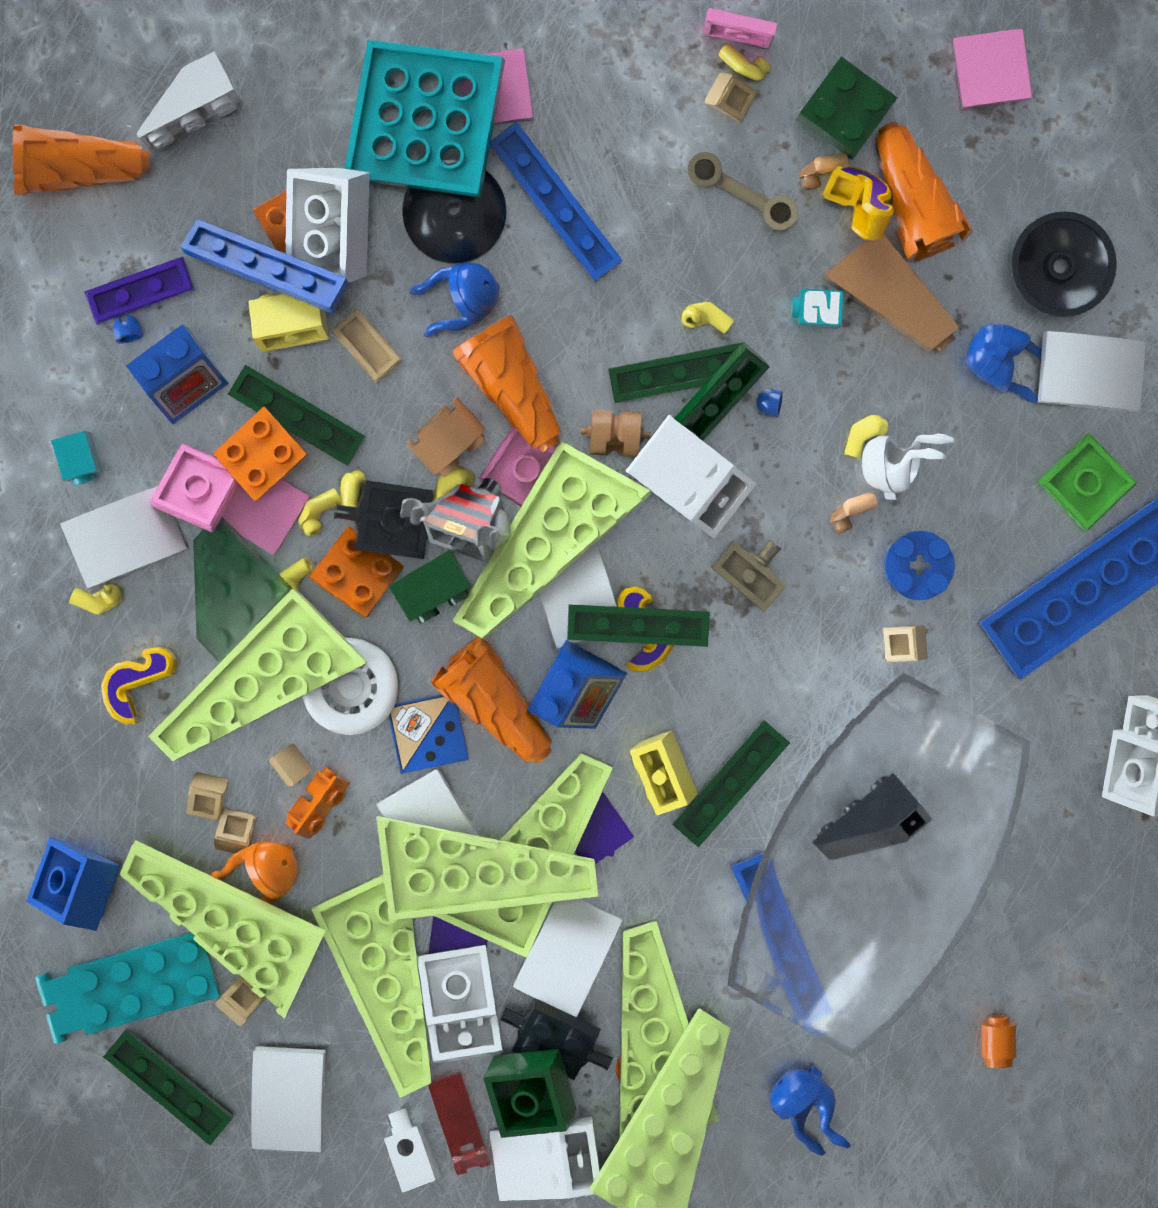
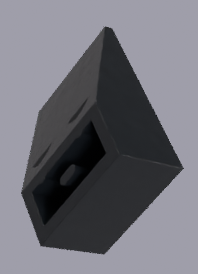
M892 773L889 777L883 776L874 782L870 788L871 792L862 800L856 799L844 809V815L835 823L829 822L817 832V838L812 843L831 861L906 843L933 819L897 776Z

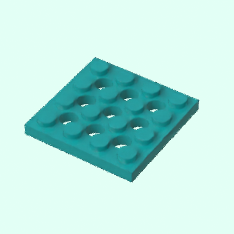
M368 40L344 169L370 173L369 182L481 197L505 65L504 58ZM403 72L405 74L404 83L398 88L389 87L388 79L391 74ZM429 76L438 77L439 85L436 90L429 93L422 91V82L425 78ZM463 80L471 81L473 89L469 95L459 97L455 94V88L459 82ZM391 105L397 106L399 108L398 117L392 122L383 121L382 113L384 109ZM422 110H430L433 113L430 124L424 127L417 126L415 122L417 114ZM457 114L465 115L467 119L465 127L459 131L450 130L449 122L451 118ZM384 139L391 140L393 143L392 151L386 156H378L376 154L377 144ZM414 145H426L427 151L424 158L418 161L410 159L409 152ZM451 148L460 150V159L456 164L445 165L443 163V155L447 150Z

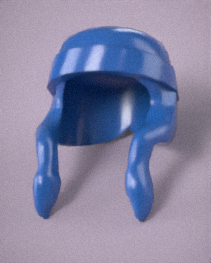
M459 263L435 271L425 282L417 283L410 289L409 294L423 295L437 283L449 279V288L453 301L462 316H464L430 324L423 334L425 337H434L441 330L459 331L465 329L491 313L498 301L499 284L488 268L477 263Z
M989 323L982 326L974 335L969 345L966 357L968 367L977 377L989 383L998 391L1016 392L1027 401L1038 402V397L1029 387L1011 381L1014 373L1013 357L1019 355L1025 349L1041 360L1042 348L1031 342V337L1028 333L1001 323Z
M815 1066L809 1067L807 1071L802 1069L791 1070L776 1082L771 1091L769 1103L772 1111L782 1120L791 1118L796 1138L804 1143L811 1152L823 1156L826 1152L822 1146L804 1133L806 1118L814 1105L820 1114V1128L833 1144L846 1149L850 1148L851 1145L847 1139L836 1133L829 1126L833 1117L836 1100L834 1091L821 1079L822 1072Z

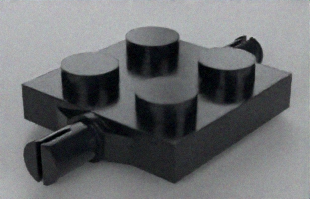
M363 480L361 497L356 507L336 504L335 510L345 511L348 514L334 512V519L354 521L356 532L353 549L424 559L426 541L428 540L424 522L420 521V524L414 525L410 522V517H400L402 502L407 498L417 499L422 503L432 502L434 490Z
M537 999L533 1009L526 1013L525 1016L505 1007L500 1021L518 1028V1037L512 1052L524 1053L560 1049L567 1077L575 1080L581 1067L588 1062L607 1071L613 1060L612 1056L595 1049V1042L601 1028Z

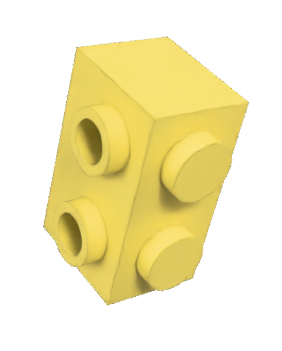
M265 294L260 296L259 299L249 301L253 339L261 353L329 340L325 310L285 294Z
M673 730L642 740L630 751L634 767L640 774L647 798L652 804L656 816L686 806L698 795Z

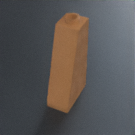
M884 234L878 240H866L823 276L828 284L838 291H843L844 295L927 352L935 347L940 352L956 339L952 333L959 326Z

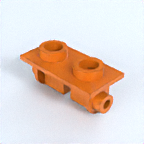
M326 766L323 771L318 770L305 789L314 798L310 802L304 796H300L287 813L288 819L285 824L292 828L295 834L311 839L313 835L323 828L325 818L331 809L343 800L346 794L345 790L350 782L337 777V774Z

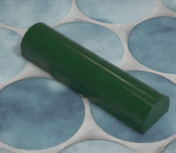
M742 342L674 419L703 441L770 366L753 348Z

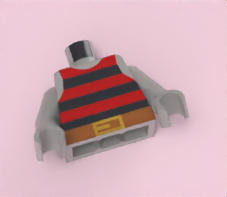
M485 478L478 489L458 484L449 493L430 503H422L413 498L404 499L402 502L400 517H410V522L414 525H418L420 521H423L430 543L487 563L493 550L497 549V545L508 541L510 538L509 516L504 511L502 500L498 497L502 488L498 482L491 478Z

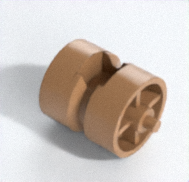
M593 409L592 425H588V428H581V435H587V439H591L590 454L609 456L612 451H617L619 456L637 457L640 442H643V439H650L651 432H644V428H641L642 412L622 411L619 416H615L612 410Z

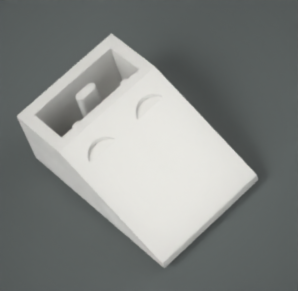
M215 52L183 67L140 127L137 135L149 148L153 146L156 149L163 148L174 142L173 136L184 130L187 133L197 131L206 125L204 120L216 114L218 117H223L237 109L235 104L242 100L223 63Z
M668 415L626 470L631 476L713 539L716 538L757 485L755 481L670 415Z
M592 1116L572 1119L568 1130L565 1132L501 1138L499 1130L489 1131L500 1201L565 1199L595 1195L589 1188L600 1172V1164Z

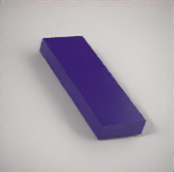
M182 256L84 291L94 321L96 325H100L193 292L195 287L185 259Z

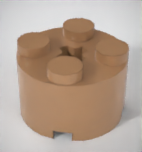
M458 397L452 400L455 406L453 409L450 410L445 405L417 431L419 433L417 435L419 440L416 443L412 438L406 442L410 450L433 475L440 472L443 477L447 476L458 466L459 459L457 457L465 450L472 453L485 441V436L482 433L486 428Z

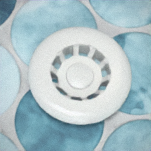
M345 638L368 663L363 668L359 667L331 681L328 689H324L323 685L302 697L308 712L319 725L337 734L357 735L376 728L392 712L398 696V677L390 658L375 644L363 639ZM369 669L374 673V679H371L367 671ZM375 683L377 684L376 694L371 692L372 684ZM326 694L332 695L334 701L331 704L327 700ZM368 698H371L373 702L368 707H366L364 702ZM338 704L345 706L344 712L336 709ZM359 706L360 712L352 714V707Z

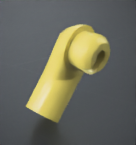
M730 43L723 46L718 54L736 73L754 81L763 80L765 78L764 75L771 69V65L762 56H758L753 62H750Z
M711 302L689 305L684 309L681 318L682 323L688 328L712 324L723 334L735 321Z
M869 415L853 424L844 455L861 459L865 441L874 436H884L889 428L888 422L879 415Z
M458 466L447 476L443 477L440 475L432 501L449 493L458 484L471 487L475 482L474 473L471 470H467L466 467Z
M353 470L342 477L339 493L342 505L356 507L358 504L360 488L362 487L363 480H366L365 475L361 471Z
M334 488L306 502L298 522L300 529L304 530L307 536L312 537L319 534L322 530V524L319 521L322 513L335 507L336 504H341L340 497Z
M302 558L278 575L275 590L277 603L293 588L299 591L301 579L314 571V567L308 558Z
M112 583L104 585L103 589L94 594L75 588L69 603L99 615L116 607L120 603L122 595L120 588Z

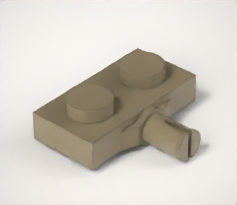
M769 540L761 552L755 555L745 551L735 541H732L711 568L765 612L787 586L773 574L768 565L781 548L776 545L767 555L775 544L772 540Z

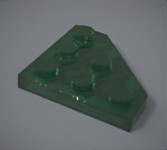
M221 517L213 533L203 529L193 540L196 639L219 663L293 589L223 517Z

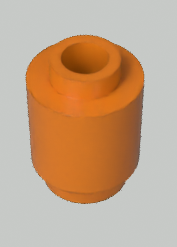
M991 1015L988 1016V1021L981 1023V1057L985 1058V1066L1012 1067L1013 1059L1017 1057L1016 1023L1010 1022L1009 1016Z

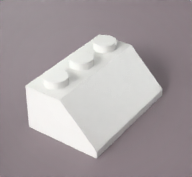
M342 168L288 169L286 254L343 276L349 283L366 277L370 173Z

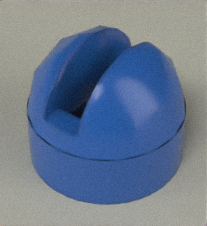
M126 315L127 321L122 322L120 317L116 319L113 325L116 343H130L142 338V329L135 317Z
M776 389L762 391L756 400L759 411L765 416L778 418L782 405L783 391Z

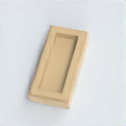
M355 308L331 329L376 383L403 361L358 308Z

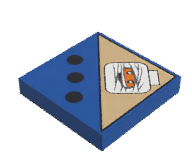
M442 694L395 704L392 712L389 714V721L401 774L469 760L459 708L456 704H451Z

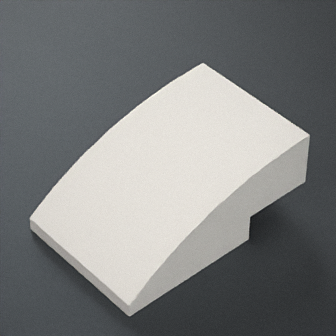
M1046 331L1043 333L1037 403L1140 412L1146 342L1097 335Z
M158 486L60 523L87 589H92L188 550L175 516L153 508L149 503Z
M597 542L539 592L557 651L561 650L567 640L569 604L617 607ZM568 640L576 645L587 642L583 640Z
M1148 695L1129 696L1123 730H1113L1102 798L1153 817L1158 816V699Z
M439 768L376 804L385 818L479 836Z
M582 899L553 902L513 987L577 1017L616 936L622 919Z
M486 945L417 956L433 1062L440 1064L504 1053Z
M256 1046L253 1051L252 1149L322 1152L326 1050Z

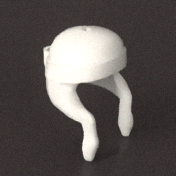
M945 434L919 435L909 448L900 449L895 439L891 436L873 438L864 449L862 459L863 476L870 486L884 492L885 499L897 500L898 493L909 490L910 484L917 477L921 458H946L944 453L935 449H922L923 443L947 444L955 443V439Z

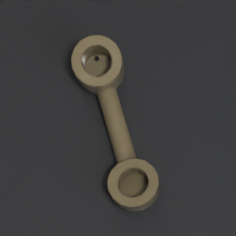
M700 152L689 161L688 175L696 186L706 188L716 184L763 211V218L771 229L777 231L787 230L796 222L798 207L790 197L781 195L768 199L723 173L719 158L712 153Z

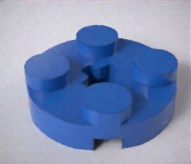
M913 531L904 534L890 546L884 559V572L888 582L899 594L912 600H928L944 592L951 582L955 571V560L948 543L936 534L927 531ZM917 555L923 556L924 562L929 563V569L923 570L922 576L916 575L915 569H910V562L916 561Z

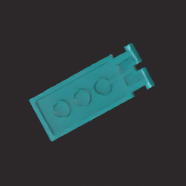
M189 932L70 966L67 968L68 974L53 979H50L48 973L36 976L35 980L43 1006L56 1004L57 1011L46 1014L54 1044L66 1041V1034L84 1029L86 1035L220 997L221 992L209 952L193 939L195 935Z

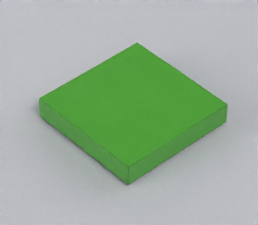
M1087 433L1037 481L1084 531H1088L1137 484L1090 433Z

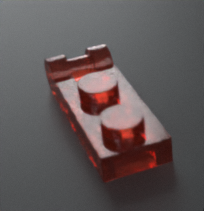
M461 1071L432 1080L428 1087L457 1176L468 1173L469 1168L478 1165L480 1168L490 1166L489 1154ZM473 1143L475 1152L463 1156L460 1146Z

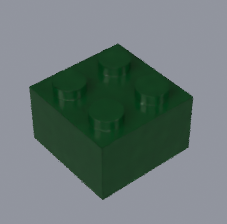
M841 56L801 110L797 120L837 150L846 153L848 158L853 160L898 97Z
M448 550L388 585L409 622L418 620L420 624L439 615L440 612L437 607L448 602L450 606H454L469 597L467 590L473 587L453 550Z
M560 1049L497 1055L493 1057L483 1079L501 1138L565 1132L568 1130L576 1112V1105Z

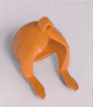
M265 841L254 843L240 850L228 859L222 870L214 871L210 874V876L223 881L238 866L245 862L250 879L259 891L264 894L260 900L272 905L276 900L286 895L294 886L298 877V865L290 845Z

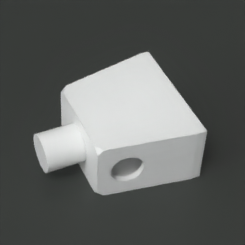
M406 1108L387 1115L386 1117L393 1136L384 1140L402 1193L442 1178L443 1176L423 1126H412ZM406 1139L413 1142L414 1150L412 1154L404 1150L403 1144Z

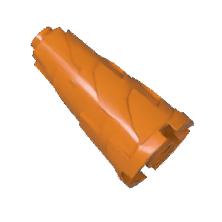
M892 122L881 127L878 130L879 135L875 139L882 161L880 167L892 193L891 204L899 226L897 232L908 261L912 262L913 259L920 261L954 247L955 244L952 237L959 234L963 242L973 233L971 225L959 203H955L941 177H937L922 147L918 148L905 125L899 126L897 122Z
M13 124L14 195L25 196L28 193L68 190L108 182L137 181V177H142V172H149V151H142V146H137V142L107 140L68 131L32 128L24 126V124Z
M509 315L487 327L477 336L474 335L452 351V354L466 373L475 380L488 400L496 404L511 427L517 429L533 449L539 447L543 453L560 442L557 435L561 431L551 409L552 403L537 376L538 369L524 344L525 340L512 315Z
M477 637L448 660L450 663L446 669L449 672L441 667L432 677L431 684L451 704H456L477 725L481 724L504 747L508 746L526 763L534 761L538 764L551 753L552 750L549 745L552 740L539 723V717L527 711L529 704L518 691L519 686L502 665L503 661L487 640Z

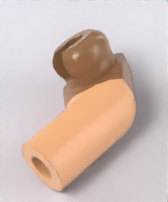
M846 153L819 156L801 169L799 179H802L803 189H816L821 185L819 175L833 172L838 166H849Z
M870 492L848 499L832 513L830 523H833L834 531L839 534L851 530L853 524L849 517L876 509L878 501L875 494Z

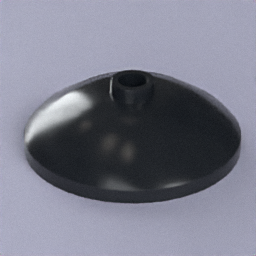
M459 159L443 160V163L445 165H454ZM487 170L485 171L481 197L408 187L402 207L404 226L413 244L429 258L447 264L471 262L490 251L504 230L507 215L503 191L496 179ZM453 202L460 205V211L455 215L447 212V206Z
M1061 211L1044 215L1033 221L1023 230L1013 247L1010 267L1014 285L1027 304L1049 316L1072 317L1089 311L1105 298L1115 279L1117 260L1110 237L1098 223L1079 213ZM1056 261L1064 263L1065 271L1063 273H1057L1054 270V263Z

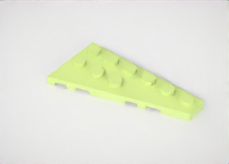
M560 441L512 521L509 540L497 546V549L468 594L469 597L465 599L453 621L486 640L648 498L652 492Z
M293 588L148 737L172 761H175L363 666L368 661L296 588Z
M581 752L500 840L574 855L613 767ZM552 902L436 915L435 917L527 958Z
M377 816L389 921L599 897L595 860L592 858Z
M135 841L131 846L120 875L150 902H157L171 914L169 918L178 926L181 924L195 935L193 939L231 973L239 974L253 986L251 990L260 998L266 997L277 1007L275 1011L285 1019L326 930Z
M384 874L312 907L311 910L319 927L326 930L324 938L401 1098L431 1084L432 1073L413 918L389 921Z
M656 920L623 931L619 1139L689 1025ZM714 1102L708 1124L719 1121Z
M698 1008L589 1188L591 1192L617 1208H688L730 1027Z

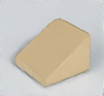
M721 72L717 76L704 102L730 118L742 122L757 91L734 75Z
M924 625L883 628L886 663L927 660L926 629Z
M294 744L288 745L269 759V763L287 787H292L312 771V767Z
M195 773L189 787L186 814L219 821L224 806L228 779Z
M223 808L214 837V848L235 854L250 846L257 815Z
M239 976L215 1005L238 1026H242L266 997L260 998L251 990L253 986L242 976Z

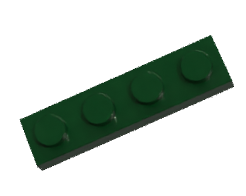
M741 343L608 368L614 402H626L702 387Z
M247 365L243 367L228 393L229 396L256 412L266 407L283 428L347 466L350 465L366 438L363 434Z
M569 604L567 640L708 647L710 612Z
M763 719L676 818L672 825L699 848L786 749L790 742Z
M128 1028L103 1056V1058L209 1145L214 1142L234 1117Z

